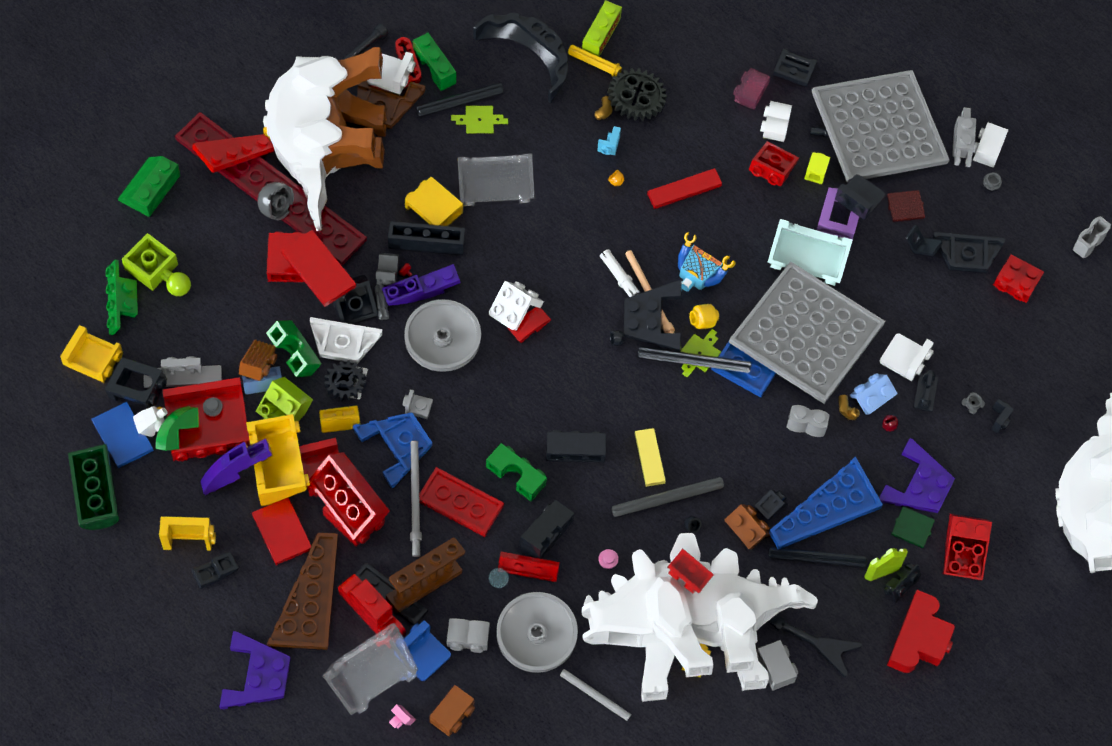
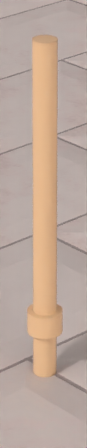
M632 250L627 251L625 255L644 291L652 290ZM662 310L663 332L674 333L675 329L672 323L668 321Z

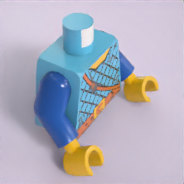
M687 232L684 236L686 243L682 245L678 255L679 276L683 279L682 289L689 291L694 286L702 290L704 287L719 284L727 274V269L735 266V261L733 260L730 265H727V260L730 256H725L721 262L696 245L691 247V243H694L697 237L694 235L693 240L689 241L687 238L689 232Z

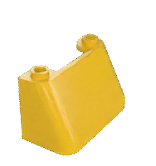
M293 414L246 422L250 446L263 439H267L272 452V456L254 464L261 506L270 505L306 491V486H310L308 474L304 475L297 438V433L300 432L299 421H294Z

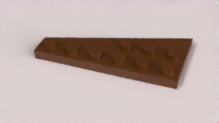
M317 533L305 564L300 570L299 577L294 583L283 607L282 614L274 627L271 638L267 642V646L328 650L338 534Z

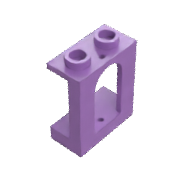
M829 187L817 231L836 235L838 238L845 237L853 240L859 216L851 211L847 225L829 221L838 188Z

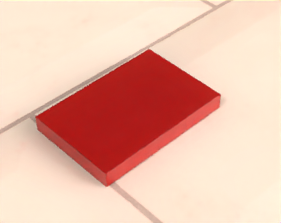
M289 498L252 512V516L275 565L310 551L311 544Z

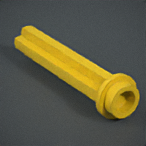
M571 45L568 49L569 55L610 73L612 77L617 76L618 72L621 73L622 71L619 63L614 64L575 45Z

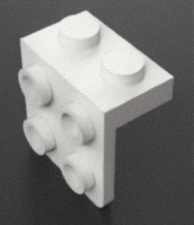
M406 52L403 60L382 54V79H369L367 83L401 94L403 87H406L410 72H413L415 67L413 54Z
M505 281L489 310V315L511 330H517L529 306L541 308L544 301L538 298L539 294L536 292L525 290V285L517 281L515 283Z
M896 334L882 355L880 363L912 381L916 374L920 375L925 366L923 365L925 359L928 361L934 352L931 350L933 342L927 339L924 345L921 346L901 334Z

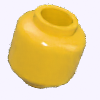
M712 304L696 305L690 312V322L697 329L713 328L719 319V312Z

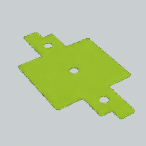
M466 106V115H451V121H456V125H466L467 134L494 133L493 124H508V118H503V115H493V106Z
M711 329L704 339L694 334L682 348L681 352L692 354L701 352L700 355L718 357L721 351L713 347L718 340L715 336L717 332ZM683 364L681 367L685 370L682 374L686 377L691 374L695 367L704 372L709 368L690 365L691 367L687 368L689 364Z

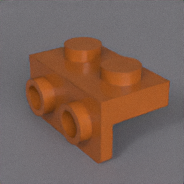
M741 504L725 519V522L747 548L751 550L764 537L770 536L768 530L770 527L765 521L758 519L756 516L757 512L751 505Z

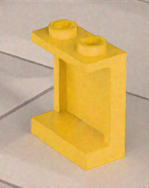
M433 177L422 181L414 192L408 193L405 198V208L407 210L413 209L430 225L449 226L463 213V203Z
M79 325L60 357L63 365L104 383L106 378L112 375L115 363L121 360L123 351L120 343L116 342L113 345L88 334L87 329Z
M161 517L159 537L163 550L172 549V539L205 540L207 551H211L212 544L216 543V532H214V525H211L209 518Z

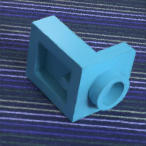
M614 126L612 133H608L607 141L599 139L597 151L605 155H615L621 128Z

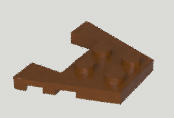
M367 81L357 84V97L375 105H384L387 121L384 120L383 124L387 128L392 129L423 95L426 86L410 81L405 95L400 96L371 87Z

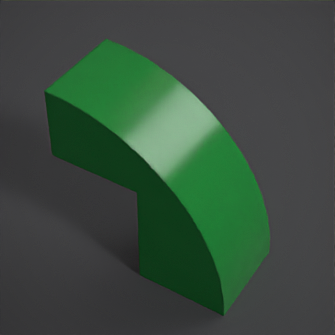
M186 406L172 412L164 420L158 431L156 449L165 451L179 449V429L199 427L198 408Z

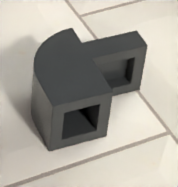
M379 254L378 270L376 271L377 285L388 286L397 282L399 254Z

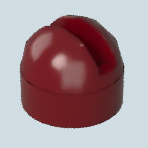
M894 415L886 416L882 422L883 428L889 432L896 430L898 426L897 417Z

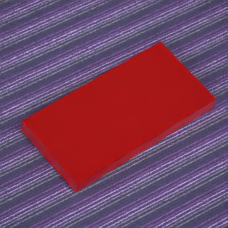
M313 230L281 249L282 255L324 307L356 287L353 279Z
M437 467L419 493V503L483 537L487 535L504 507V502Z

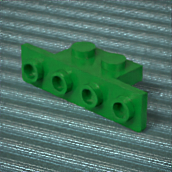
M114 260L106 268L105 273L108 278L106 286L108 302L106 309L109 315L107 320L109 335H114L120 329V315L135 317L138 314L137 280L119 277V260Z

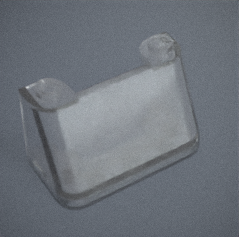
M532 154L518 155V157L513 155L472 157V159L467 157L457 158L459 196L464 206H475V202L519 200V203H531L530 199L535 198Z
M393 623L336 660L326 670L323 677L350 715H353L356 712L360 714L369 707L368 703L371 699L400 680H406L407 682L413 680L417 676L418 667L400 630Z

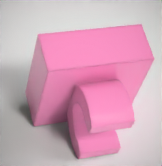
M396 704L391 710L396 716L389 723L394 728L397 727L399 729L403 723L411 726L416 719L402 705Z

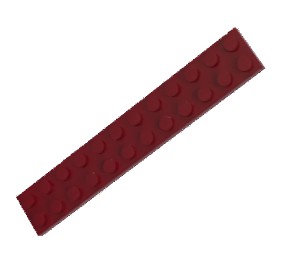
M201 112L175 135V140L196 156L198 155L192 149L193 143L234 138ZM260 156L218 171L257 202L259 192L268 183L279 182L291 187L294 193V202L287 209L290 211L289 214L281 220L297 232L307 233L313 230L342 266L367 241V237L326 206H324L321 212L322 230L316 231L304 190Z

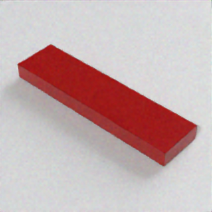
M714 168L649 190L647 195L654 209L721 187L722 182Z

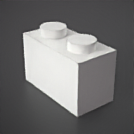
M989 122L985 129L981 128L978 136L981 140L980 143H975L973 152L975 156L973 160L994 167L1008 129Z

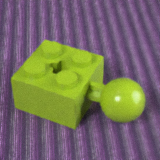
M148 233L122 258L124 270L152 291L163 280L166 281L167 290L174 296H183L190 290L191 282L186 274L182 272L172 273L178 266L176 254Z

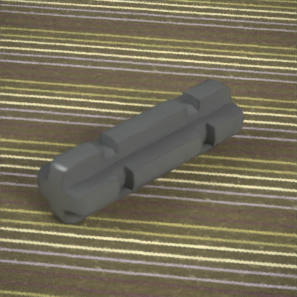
M382 284L376 285L374 288L379 319L388 320V305L382 288L385 286Z

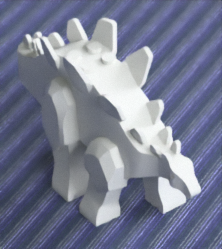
M693 533L679 534L670 553V560L672 562L683 548L714 574L699 594L696 591L692 594L684 587L686 583L679 578L677 581L668 574L670 571L667 568L670 564L668 561L662 560L653 564L644 551L639 549L632 555L635 575L630 580L620 575H613L611 583L616 593L611 595L609 592L600 591L599 601H593L590 595L586 596L584 606L582 607V615L589 620L590 630L583 634L585 642L593 645L612 644L645 647L646 661L641 690L642 702L666 699L668 694L667 677L675 656L685 669L686 677L712 674V657L702 650L699 643L712 647H721L725 655L727 673L737 672L742 691L766 688L769 676L768 671L758 661L755 646L758 641L756 631L780 611L789 607L795 609L802 607L815 609L818 602L814 595L799 585H789L785 577L782 579L781 585L776 583L775 578L770 577L769 586L761 584L760 573L757 569H753L746 579L738 576L737 553L728 548L723 549L712 561L711 566L708 562H701L700 550Z

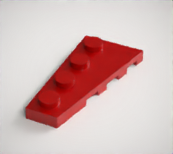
M265 134L193 143L192 149L212 173L274 151L272 142Z

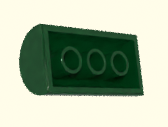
M107 444L68 453L79 526L83 529L97 530L116 524L119 521Z

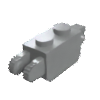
M963 108L962 115L958 116L954 127L952 156L955 157L954 165L959 166L961 158H966V167L971 166L976 132V118H971V108Z

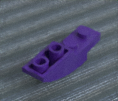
M452 264L419 278L417 275L388 285L383 287L382 291L388 306L400 305L443 294L444 289L461 282L455 266Z
M263 439L249 447L243 442L220 457L201 479L203 493L207 495L229 483L235 482L240 479V471L272 456L267 439Z

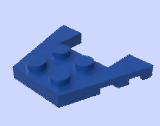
M412 412L388 417L386 420L369 421L367 424L360 425L359 423L353 425V430L361 442L380 433L399 463L383 471V476L391 488H394L411 470V441H418L419 460L432 447V441Z

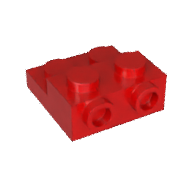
M767 141L753 158L749 171L756 177L761 176L767 179L771 185L781 187L797 164L799 157Z
M1011 254L993 286L1002 292L1012 295L1016 300L1027 303L1044 271Z

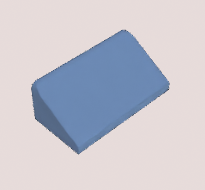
M280 366L270 368L268 376H264L261 381L242 376L245 394L267 391L272 381L282 378Z

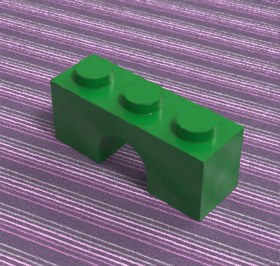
M426 33L414 39L413 49L415 55L422 65L427 63L431 71L432 80L439 90L443 91L455 85L456 71L430 34Z
M292 320L276 321L266 333L276 348H283L291 354L290 359L286 363L296 377L312 376L322 364Z
M501 443L486 459V468L499 478H502L507 472L511 471L520 474L521 478L516 484V491L531 502L546 486L547 478L544 472L533 468L527 459L516 455L510 446H504Z

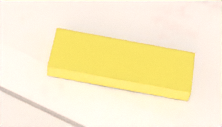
M654 428L635 431L646 487L665 484L666 481Z

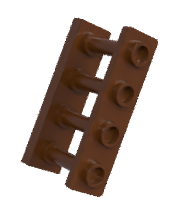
M453 537L391 575L389 581L395 587V590L388 593L385 599L395 612H401L460 575L462 568L455 560L465 554L464 548Z

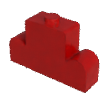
M353 574L338 586V592L390 650L395 647L396 642L401 637H406L405 628L393 616L392 606L367 579L361 581L358 576Z
M916 591L887 666L904 673H910L917 666L919 659L938 666L945 652H950L953 644L950 639L955 626L935 617L940 606L937 598L922 591Z

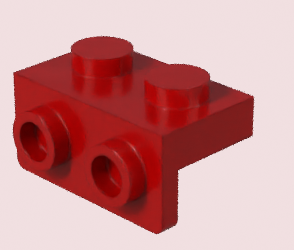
M683 548L667 566L670 569L668 574L677 581L679 578L686 583L684 587L692 594L695 591L699 594L714 576L711 571Z

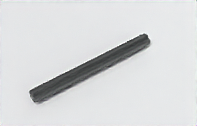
M721 477L621 503L612 506V513L614 517L718 490L724 487V482Z

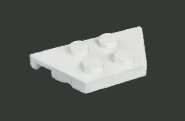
M310 317V325L319 356L322 358L345 362L350 360L351 363L358 364L383 333L382 329Z

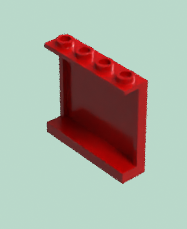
M240 377L162 390L165 408L168 412L167 417L182 407L198 408L199 427L179 429V449L171 450L173 461H186L188 458L193 457L205 458L212 454L224 455L243 442L248 447L250 446ZM212 397L218 398L223 406L221 413L214 417L208 416L203 410L205 400Z

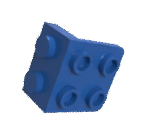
M426 621L415 624L411 628L410 634L406 637H401L395 644V655L421 681H426L451 657L450 651L430 633V625Z

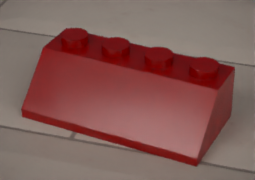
M344 452L328 455L309 479L312 488L353 540L358 539L377 526L390 512Z

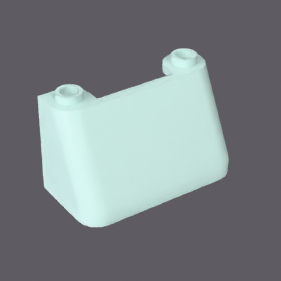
M780 219L768 263L771 264V268L781 270L782 267L786 268L792 262L811 275L825 279L824 283L835 286L836 283L841 281L853 240L845 237L838 238L836 235L799 226L798 224L793 225L789 221Z

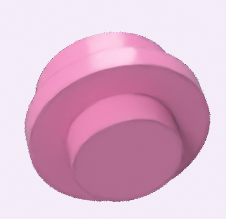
M606 549L600 553L599 563L603 568L612 569L618 564V555L615 551Z

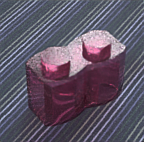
M750 68L748 72L745 71L741 78V85H737L734 90V101L754 110L769 84L770 76L753 68Z

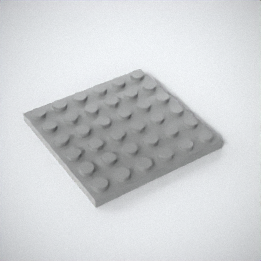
M913 70L813 87V97L847 183L856 174L869 179L948 164L949 157Z
M790 262L731 336L729 343L825 404L883 327L885 321Z

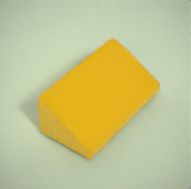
M357 405L319 411L322 433L353 429V425L360 423Z

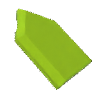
M891 548L886 551V554L880 560L879 558L872 560L865 573V579L873 581L899 571L907 555V549L901 548L897 551V549Z

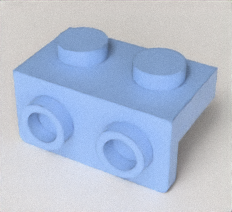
M876 373L870 376L868 382L858 385L854 388V392L850 394L851 398L857 399L865 415L871 414L898 394L887 375Z

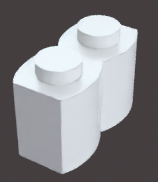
M770 101V106H766L764 117H767V119L762 121L760 130L764 132L763 138L784 142L792 105Z

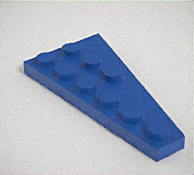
M854 457L848 465L840 469L834 477L826 481L806 501L798 505L792 513L770 529L769 534L777 549H781L879 510L883 504L857 458Z

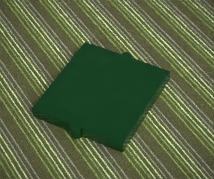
M903 506L899 517L895 519L896 524L891 535L924 548L927 538L931 536L930 531L935 520Z

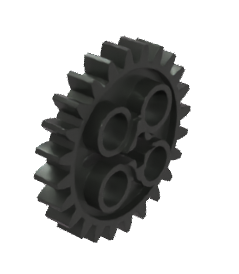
M631 68L628 73L624 69L623 74L618 72L617 77L614 76L612 81H610L608 100H612L611 106H616L615 111L621 110V116L627 114V119L633 116L634 121L637 120V117L644 121L646 116L650 120L651 116L656 117L657 113L661 112L665 105L667 95H665L666 89L663 88L664 84L658 83L659 77L653 78L654 73L647 75V70L641 73L640 68H638L637 72H634L633 68ZM640 83H642L643 85L637 97V101L635 105L632 106V102L636 95L638 86Z

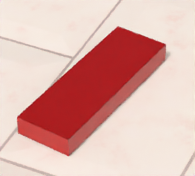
M501 552L498 571L556 582L560 562Z

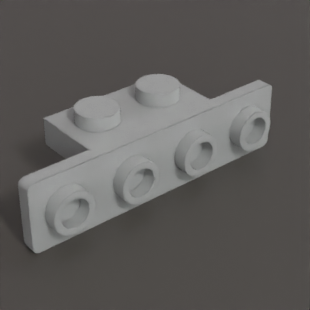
M193 356L183 359L174 357L162 359L161 368H158L163 370L167 377L166 387L188 386L222 380L221 365L202 366L201 359ZM144 375V387L150 388L152 379Z

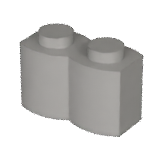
M1101 216L1095 218L1089 228L1081 232L1073 247V251L1082 258L1088 257L1093 252L1095 246L1103 242L1111 224Z
M793 405L789 414L787 428L794 432H806L814 437H823L830 415L822 410H810L805 406Z
M449 619L447 647L454 651L468 648L475 653L487 650L490 623L476 620Z

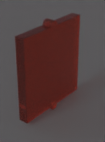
M919 190L887 194L888 209L891 210L893 222L925 218L924 202L921 201Z

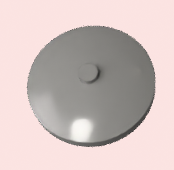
M434 300L427 302L410 315L405 326V345L410 356L418 364L430 370L443 372L461 368L474 358L480 347L481 328L478 319L469 308L456 301Z
M531 592L520 595L509 602L500 614L497 623L499 648L511 664L529 672L553 670L570 657L576 645L578 628L575 616L568 605L554 595L543 592Z

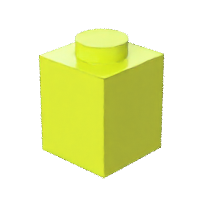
M813 152L806 171L805 180L822 184L830 157L822 153Z

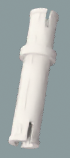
M608 249L601 253L600 258L605 262L618 280V285L625 290L628 296L632 297L635 294H640V291L632 282L631 276L626 274L611 251Z

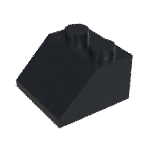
M365 275L352 278L356 283V287L333 302L340 322L353 324L378 316L371 286Z

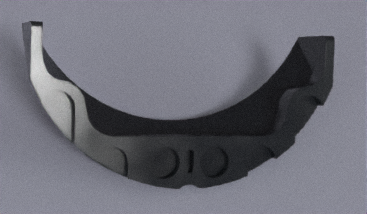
M519 13L497 16L492 14L484 17L473 28V38L475 40L485 38L513 40L527 46L542 59L551 79L548 101L552 103L565 82L568 70L567 53L562 45L563 42L554 30L549 29L545 23L536 18L520 16Z

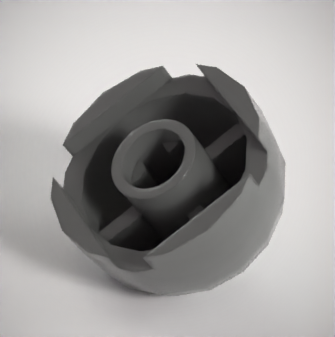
M279 182L266 184L258 194L259 210L266 217L277 221L284 219L290 211L287 209L294 202L292 188Z

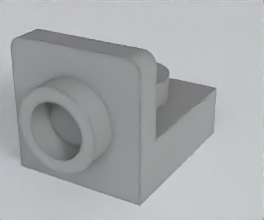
M410 389L409 395H405L403 400L405 414L412 412L414 416L428 419L433 399L415 395L414 390Z

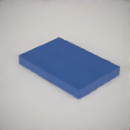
M729 341L719 357L751 362L750 372L745 373L711 368L712 371L760 398L776 375L774 371L733 346Z
M127 402L91 419L104 444H107L108 451L118 468L154 451L146 435L138 433L133 418L134 414Z

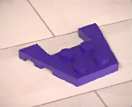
M910 438L902 455L919 463V466L906 492L902 493L885 485L879 499L882 504L891 503L894 506L901 507L903 505L917 510L938 513L955 478Z
M233 631L230 650L251 653L244 691L223 689L220 709L284 698L291 657L239 632Z

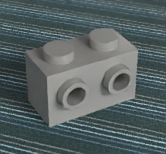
M781 640L758 648L757 651L759 662L768 671V682L772 691L794 683L798 674L795 664L790 662L788 648L786 645L783 646Z

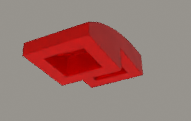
M535 307L525 314L517 330L508 329L522 343L534 331L538 332L551 319L542 308Z

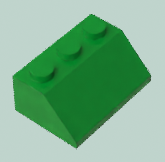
M163 156L149 157L120 195L118 201L150 217L180 177L178 164Z

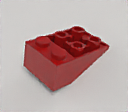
M950 514L943 574L983 580L992 527L990 520Z

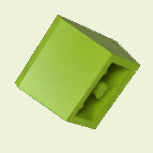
M282 377L271 382L256 412L264 419L293 414L294 421H299L307 412L313 399L286 377Z

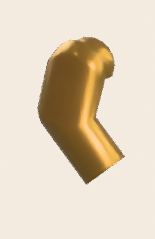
M609 96L602 98L603 106L595 111L597 120L606 119L612 114L611 100H608Z
M839 396L840 413L849 420H855L859 417V410L849 406L848 396Z

